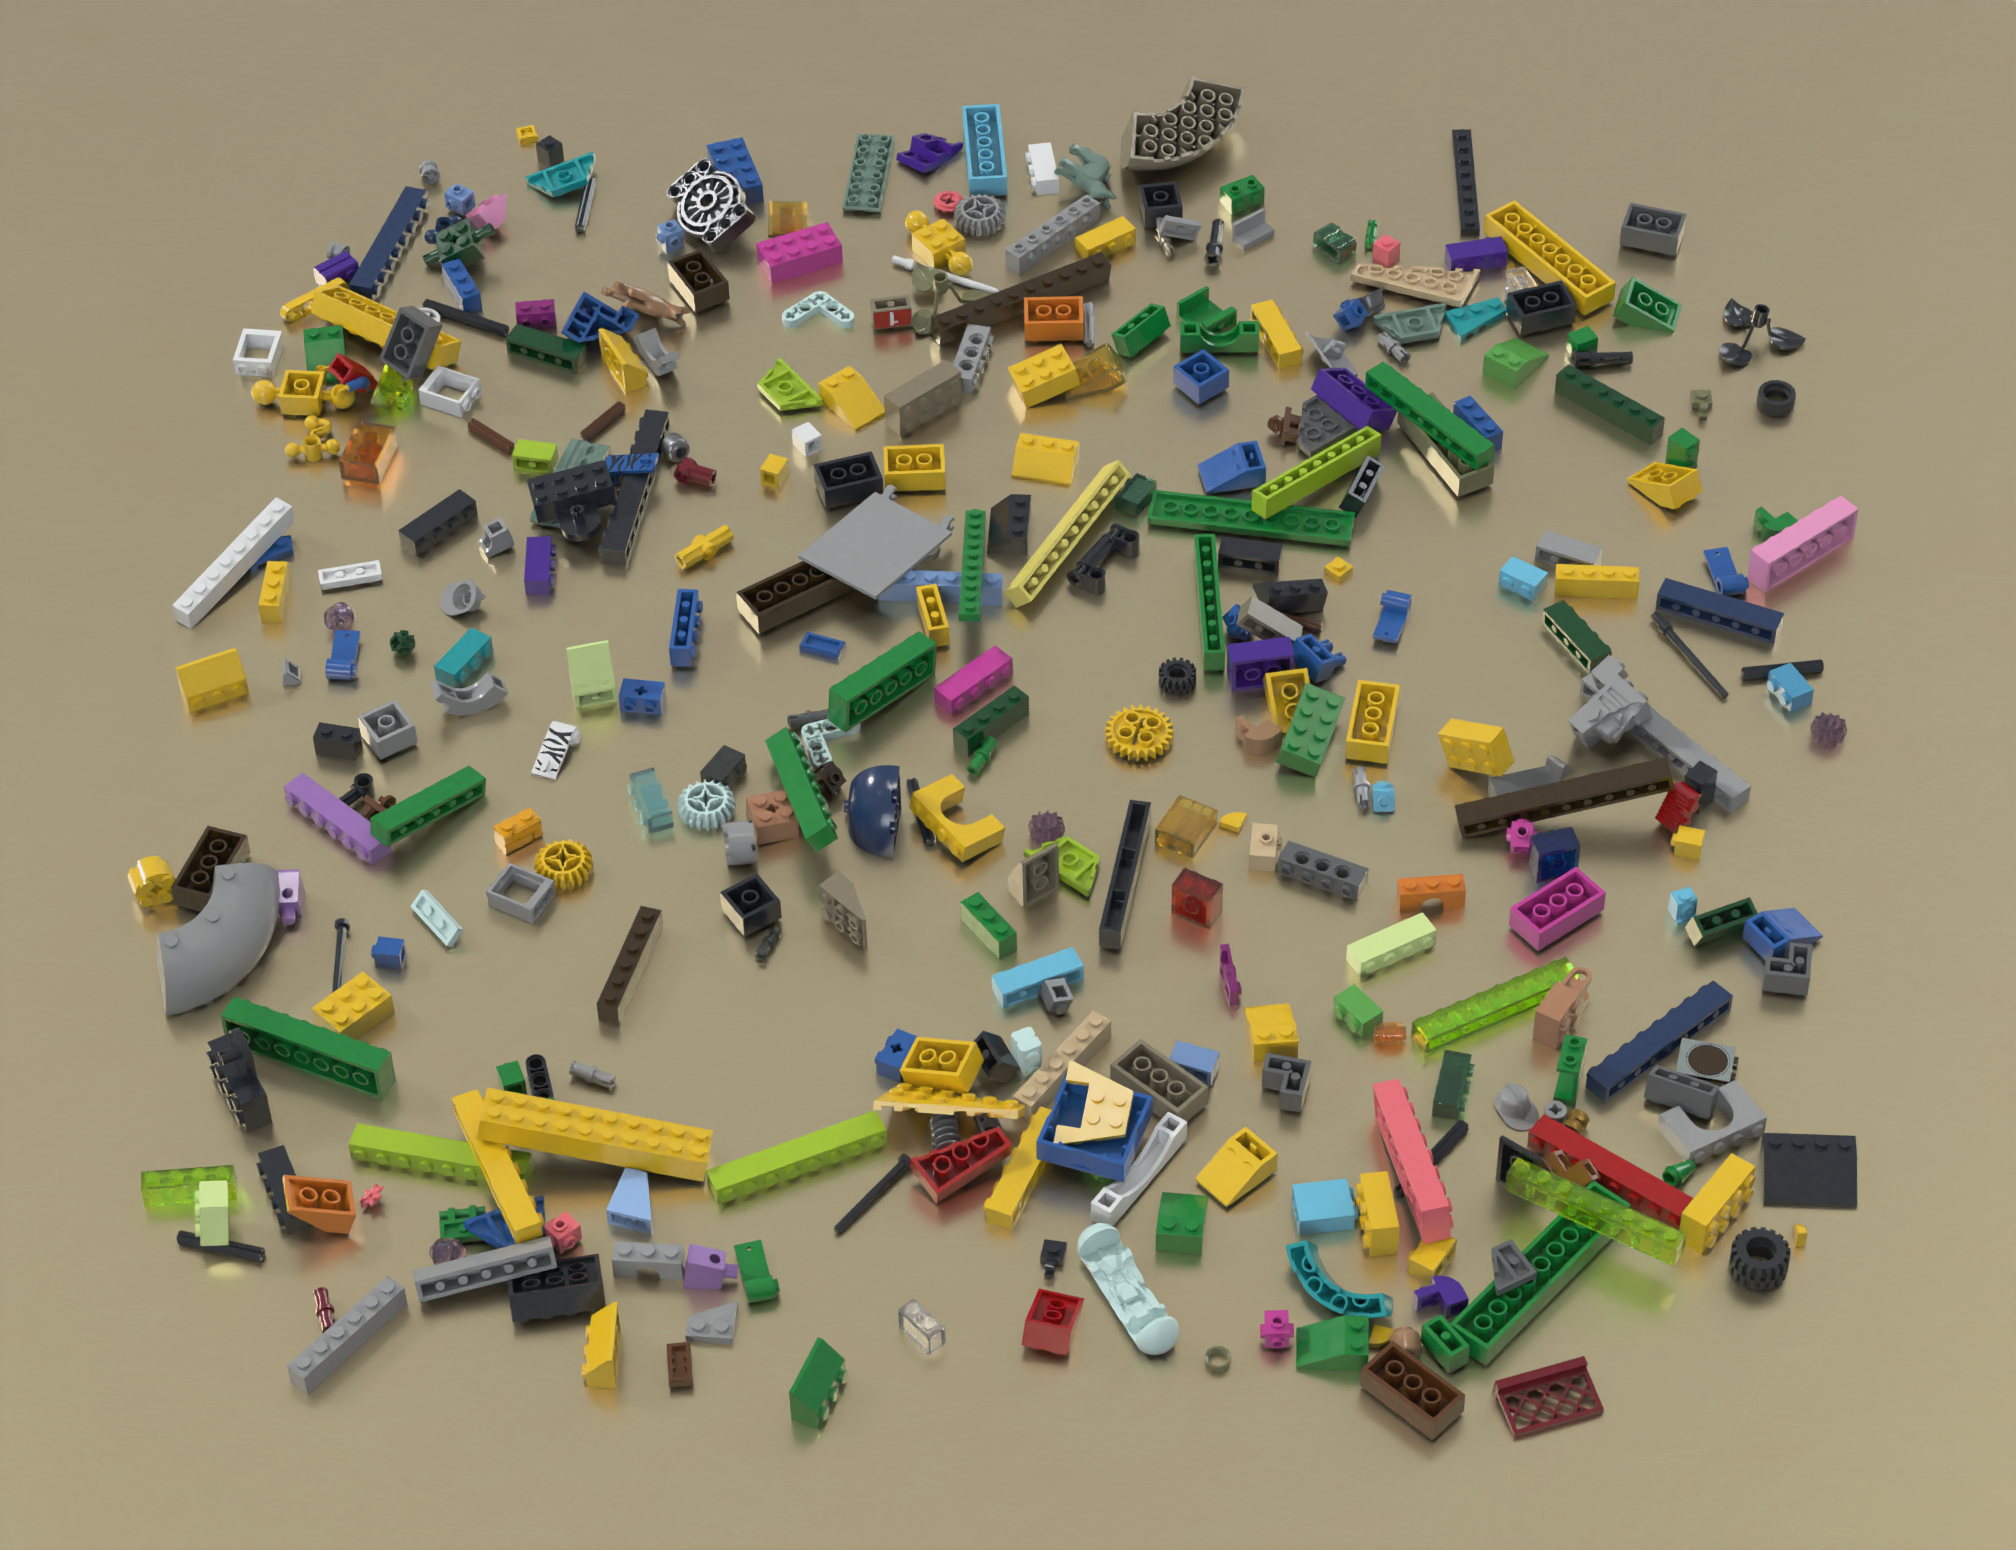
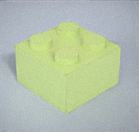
M199 1181V1191H195V1237H200V1246L229 1245L227 1181Z

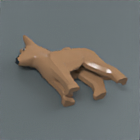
M616 280L610 289L603 287L601 294L622 301V306L626 308H633L655 317H664L681 326H686V322L682 318L683 314L691 312V309L671 304L646 289Z

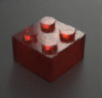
M1184 868L1172 884L1171 914L1210 930L1222 914L1223 883L1203 876L1196 871Z

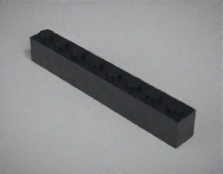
M1129 801L1099 927L1100 947L1121 949L1151 822V802Z

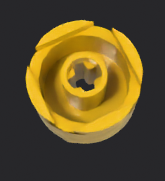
M149 856L137 862L138 865L134 869L130 868L127 876L137 901L142 907L158 905L163 902L169 903L173 900L171 886L176 878L167 860L164 861L159 856Z

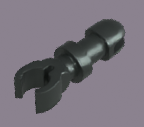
M774 926L770 930L769 935L763 938L762 943L755 952L757 954L755 958L761 961L765 959L769 950L775 946V940L781 936L782 928L776 931L777 926Z

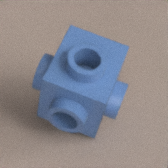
M455 183L444 193L446 208L462 216L466 215L476 206L474 191L458 183Z
M675 219L657 225L658 233L656 234V239L666 254L684 248L683 236H685V231L681 225H678Z

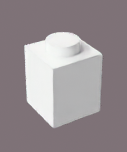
M809 422L792 429L793 445L805 458L822 450V435Z

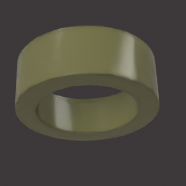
M1214 1346L1208 1349L1205 1354L1206 1367L1214 1373L1227 1371L1231 1366L1229 1350L1222 1346ZM1214 1355H1222L1227 1359V1362L1221 1366H1216L1209 1359Z

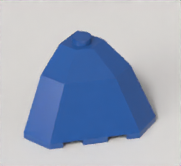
M584 291L567 318L561 333L577 343L599 339L598 329L601 328L615 334L631 331L640 314L624 306H621L616 311Z

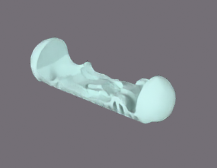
M1096 1223L1087 1227L1078 1238L1077 1251L1079 1257L1090 1271L1136 1346L1143 1353L1150 1355L1168 1352L1178 1340L1180 1329L1177 1320L1173 1317H1168L1164 1304H1160L1152 1291L1146 1288L1144 1279L1135 1265L1132 1252L1121 1243L1118 1229L1107 1223Z

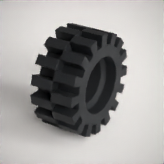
M1174 657L1172 661L1167 659L1166 663L1163 662L1161 667H1159V687L1163 688V692L1168 691L1169 695L1175 693V696H1179V693H1182L1183 696L1186 695V691L1190 693L1195 688L1196 667H1194L1193 663L1190 664V660L1186 659L1184 662L1183 658L1180 657L1179 660H1176V657ZM1173 675H1182V676H1184V677H1183V678H1172L1171 676H1173Z

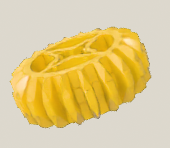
M562 838L560 842L554 840L553 844L546 843L545 848H540L539 853L535 857L534 868L537 874L554 880L556 891L559 888H563L565 891L568 887L574 890L575 885L582 886V881H588V877L593 869V859L586 845H582L580 841L574 843L572 838L569 841H565Z

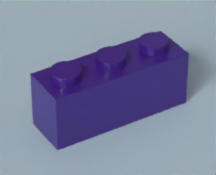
M1502 236L1445 245V262L1449 271H1455V268H1463V272L1473 271V269L1482 270L1507 266L1508 251Z
M551 536L527 537L524 573L526 595L551 594V586H555V576L552 574V571L556 570L555 559H553V557H556V544L552 545Z

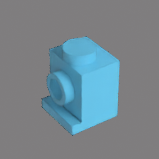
M1691 887L1670 892L1668 911L1677 925L1687 923L1692 917L1697 916L1698 898Z

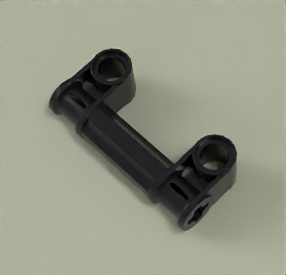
M1113 523L1110 526L1109 532L1103 534L1077 562L1074 570H1070L1067 573L1068 581L1072 585L1083 588L1093 594L1105 592L1107 589L1106 571L1098 566L1113 550L1127 557L1137 556L1140 553L1139 533L1118 523Z

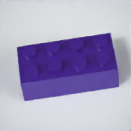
M1346 367L1319 369L1311 387V390L1317 394L1316 396L1319 399L1326 401L1331 409L1343 415V419L1354 424L1358 431L1366 426L1377 432L1387 431L1390 429L1398 412L1366 388L1365 383Z

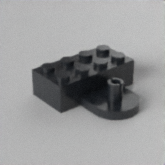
M606 460L527 480L538 524L558 519L563 536L572 541H584L595 536L601 529L598 508L617 504Z
M237 1027L230 1030L228 1034L207 1042L209 1051L206 1052V1056L210 1065H212L209 1066L211 1075L214 1079L218 1078V1087L222 1095L226 1093V1101L230 1110L235 1109L236 1113L234 1115L238 1125H243L245 1130L250 1132L272 1123L267 1094L258 1080L254 1059L242 1031Z

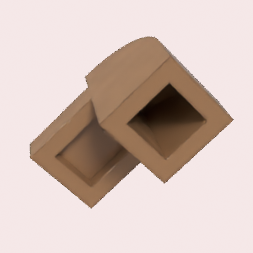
M1243 715L1235 719V734L1239 739L1243 740L1244 751L1262 755L1270 753L1282 745L1283 730L1270 719H1267L1258 726H1254Z

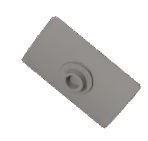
M1308 332L1305 333L1322 356V361L1328 364L1330 368L1346 367L1355 376H1358V372L1343 353L1346 348L1345 342L1337 341L1333 338H1317Z

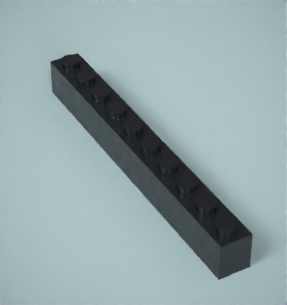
M645 409L644 416L640 417L639 431L635 432V444L631 445L630 454L658 453L659 459L654 473L622 474V485L617 488V504L612 505L613 513L608 516V528H605L603 533L604 541L599 544V555H602V563L627 566L661 458V442L668 435L670 429V418L667 411Z

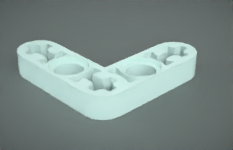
M823 291L814 292L782 313V323L787 328H795L818 313H821L842 329H849L855 324L854 313ZM803 308H809L810 310H809V311H802L801 309H803ZM832 308L837 309V311H833V312H832V311H828V310H829V309H832Z
M828 719L804 725L801 729L802 741L813 769L815 770L822 764L819 762L821 758L823 763L832 761L825 741L856 734L861 729V723L846 733ZM831 726L837 728L834 731L826 730L827 727ZM815 746H819L822 748L819 751L812 750V748Z

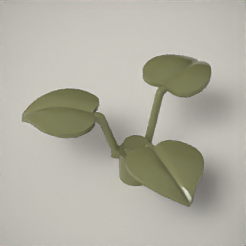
M917 262L912 272V285L919 292H928L933 288L935 299L933 311L922 309L913 315L912 326L918 334H931V318L939 314L936 313L939 294H945L949 288L963 305L991 295V293L982 290H967L962 294V298H960L953 287V283L948 282L947 273Z

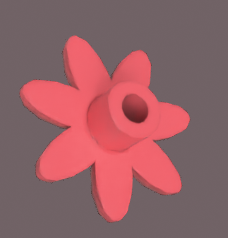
M374 1184L371 1190L366 1189L365 1196L359 1199V1202L362 1203L361 1208H365L368 1204L370 1207L377 1204L382 1197L379 1193L384 1187H378V1184Z

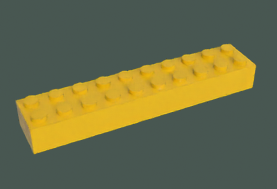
M487 1087L477 1139L704 1182L713 1130Z

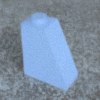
M625 1167L606 1209L608 1224L652 1234L653 1225L647 1172Z

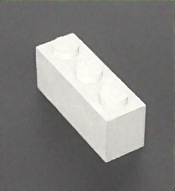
M1051 142L1028 145V153H1025L1026 164H1030L1028 165V174L1032 176V189L1035 188L1037 196L1059 194V177L1054 174L1056 164Z

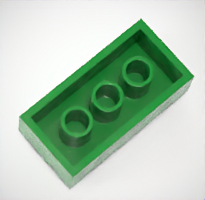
M1306 683L1276 762L1316 777L1346 698Z

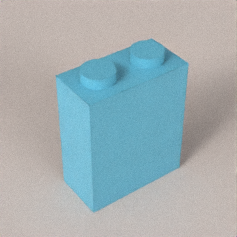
M1347 1178L1292 1185L1291 1199L1299 1235L1354 1229L1355 1220L1358 1219L1357 1205L1353 1206L1354 1190L1353 1187H1349Z

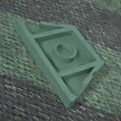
M1446 303L1373 315V323L1401 344L1437 338L1440 336Z

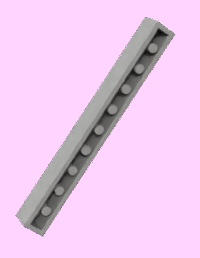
M1591 673L1581 679L1580 694L1587 700H1590L1599 692ZM1654 708L1650 709L1653 716L1650 720L1639 726L1636 724L1628 731L1659 757H1667L1669 764L1683 776L1699 761L1716 769L1718 773L1714 800L1730 813L1749 801L1751 786L1746 780L1741 779L1715 756L1703 749L1700 744L1694 742L1686 733L1680 731L1669 720L1657 713Z

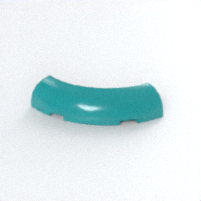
M1308 1240L1285 1245L1291 1267L1303 1284V1288L1322 1305L1342 1315L1368 1316V1319L1384 1318L1392 1315L1394 1307L1392 1297L1384 1293H1352L1339 1286L1326 1271L1317 1245Z

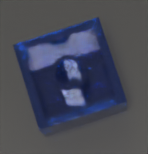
M1572 827L1530 835L1528 866L1536 883L1557 879L1573 868L1578 867L1581 845Z

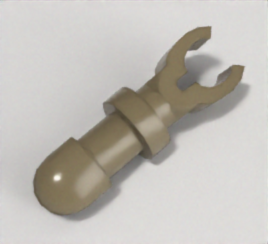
M1158 231V234H1155V238L1160 242L1161 248L1165 249L1166 256L1168 258L1171 256L1175 257L1176 251L1171 246L1170 239L1165 235H1160Z

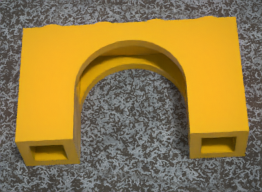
M950 774L913 792L909 808L937 836L939 841L943 842L950 849L953 855L957 856L961 862H964L1002 843L1005 827L992 814L975 823L966 825L948 820L942 812L963 802L965 786L953 774Z

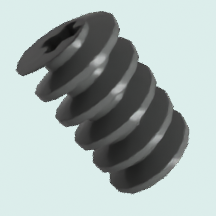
M955 1113L954 1115L936 1114L931 1118L929 1125L933 1150L943 1149L957 1141L961 1142L958 1119Z

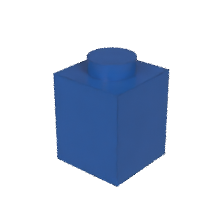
M379 936L376 945H373L371 950V957L375 960V966L377 968L402 970L407 954L405 940Z

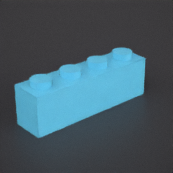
M1073 947L1060 950L1049 956L1041 957L1032 962L992 975V991L1002 1008H1006L1037 997V993L1045 980L1064 978L1067 985L1084 980V965Z

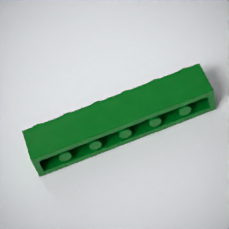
M471 766L458 770L456 773L441 779L439 782L371 817L370 834L383 845L389 847L485 795L486 778Z

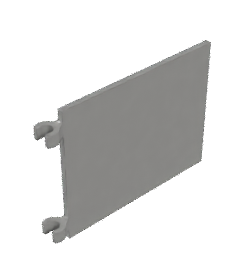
M888 485L883 494L874 492L802 551L798 558L876 600L952 536L951 531L954 529V525L951 522L955 518L946 515L938 525L894 502L897 496L893 492L897 488Z

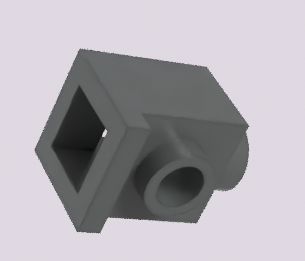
M1064 978L1045 980L1037 993L1039 997H1042L1048 1012L1055 1011L1057 1015L1065 1013L1074 1000Z

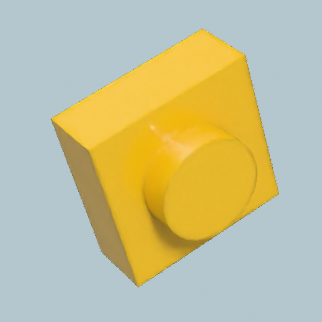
M1336 557L1324 567V573L1337 582H1341L1353 573V566L1340 557Z

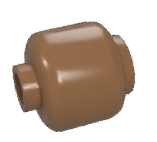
M1399 1327L1394 1330V1333L1389 1338L1390 1342L1394 1341L1416 1358L1422 1353L1420 1335L1412 1327Z

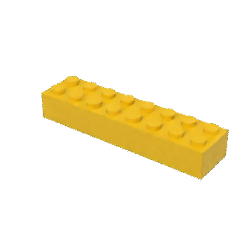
M1514 200L1485 215L1484 233L1489 238L1502 236L1508 253L1545 284L1562 280L1577 305L1576 309L1584 316L1614 300L1616 282L1517 201Z
M340 285L314 292L310 313L318 316L320 320L332 322L334 326L343 325V328L347 329L349 333L364 337V340L378 343L380 347L384 348L398 312ZM440 331L426 368L435 370L437 366L447 367L457 363L462 341Z

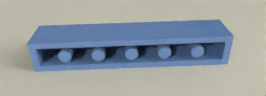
M910 570L878 598L879 601L917 602L916 587L937 584L942 603L959 604L962 572ZM983 573L981 605L1002 606L1003 574Z

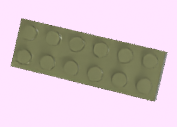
M1434 393L1428 394L1430 397L1434 398L1438 403L1444 406ZM1398 412L1397 423L1458 497L1493 484L1494 465L1491 461L1478 470H1474Z

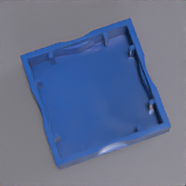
M1065 1074L1055 1097L1053 1110L1046 1118L1036 1141V1159L1124 1182L1153 1114V1096L1133 1091L1134 1096L1126 1137L1097 1142L1093 1140L1078 1145H1063L1061 1141L1057 1144L1053 1143L1057 1125L1081 1128L1089 1086L1067 1083V1074Z

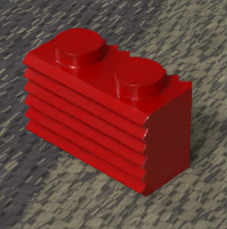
M1684 781L1674 783L1675 790L1667 792L1666 798L1663 799L1664 801L1658 810L1659 812L1655 816V819L1672 833L1678 832L1679 825L1689 827L1692 814L1700 806L1698 802L1701 794H1698L1695 789H1692Z

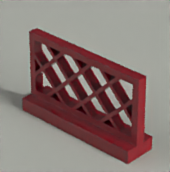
M1585 1356L1495 1381L1492 1392L1495 1399L1499 1400L1514 1438L1604 1412L1600 1398L1587 1370L1588 1363ZM1583 1376L1586 1382L1584 1390L1572 1385L1573 1379ZM1559 1384L1565 1387L1562 1396L1549 1391L1551 1385ZM1568 1389L1581 1395L1577 1404L1564 1398ZM1536 1390L1542 1393L1543 1396L1540 1402L1528 1398L1529 1391ZM1513 1396L1521 1401L1516 1409L1507 1405L1505 1398ZM1546 1396L1559 1401L1555 1410L1542 1404ZM1583 1397L1593 1400L1596 1407L1587 1409L1581 1406L1580 1403ZM1524 1402L1536 1407L1533 1416L1520 1411ZM1561 1403L1574 1408L1573 1413L1566 1416L1558 1412ZM1539 1409L1552 1415L1549 1421L1543 1422L1535 1418ZM1517 1415L1530 1421L1527 1427L1517 1429L1514 1422Z

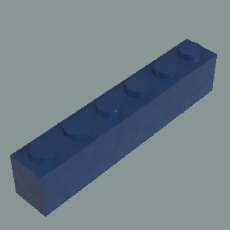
M1665 578L1657 593L1656 609L1775 644L1783 626L1784 613L1672 579Z

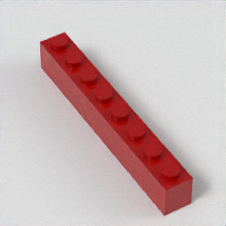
M1545 1114L1528 1132L1527 1146L1531 1147L1535 1152L1548 1156L1552 1152L1562 1149L1572 1165L1589 1158L1601 1176L1596 1181L1598 1184L1625 1200L1631 1206L1637 1207L1646 1212L1650 1217L1667 1224L1671 1229L1680 1230L1682 1212L1694 1199L1693 1197Z

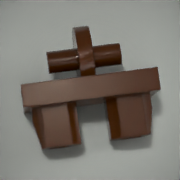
M1286 406L1284 417L1281 418L1279 415H1275L1269 418L1267 423L1268 428L1273 433L1279 432L1278 445L1284 446L1285 441L1296 443L1299 435V430L1297 429L1300 425L1301 416L1291 414V407Z
M366 795L362 799L366 805L362 808L360 814L370 822L371 817L395 805L396 798L392 795L380 796L378 799L379 804Z

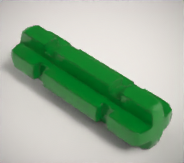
M1376 219L1368 220L1365 239L1366 249L1373 250V244L1376 242L1378 221Z

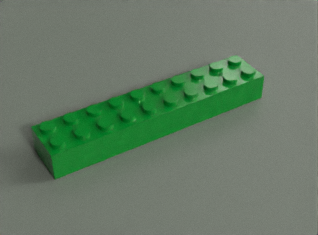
M1593 1180L1522 1251L1523 1255L1536 1270L1537 1277L1499 1296L1496 1294L1495 1282L1493 1280L1450 1323L1470 1345L1469 1355L1487 1366L1629 1222L1631 1204Z

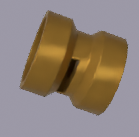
M1571 1109L1567 1115V1120H1564L1562 1125L1582 1135L1583 1130L1589 1125L1590 1119L1585 1112L1579 1109Z

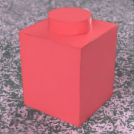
M1386 234L1373 244L1372 261L1382 265L1384 268H1390L1400 260L1401 242Z

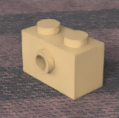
M1252 823L1249 870L1275 871V864L1278 863V857L1281 854V850H1277V846L1281 847L1282 834L1278 833V824Z

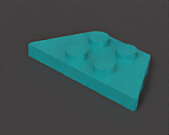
M594 152L525 176L528 185L551 197L560 196L589 184L596 159Z

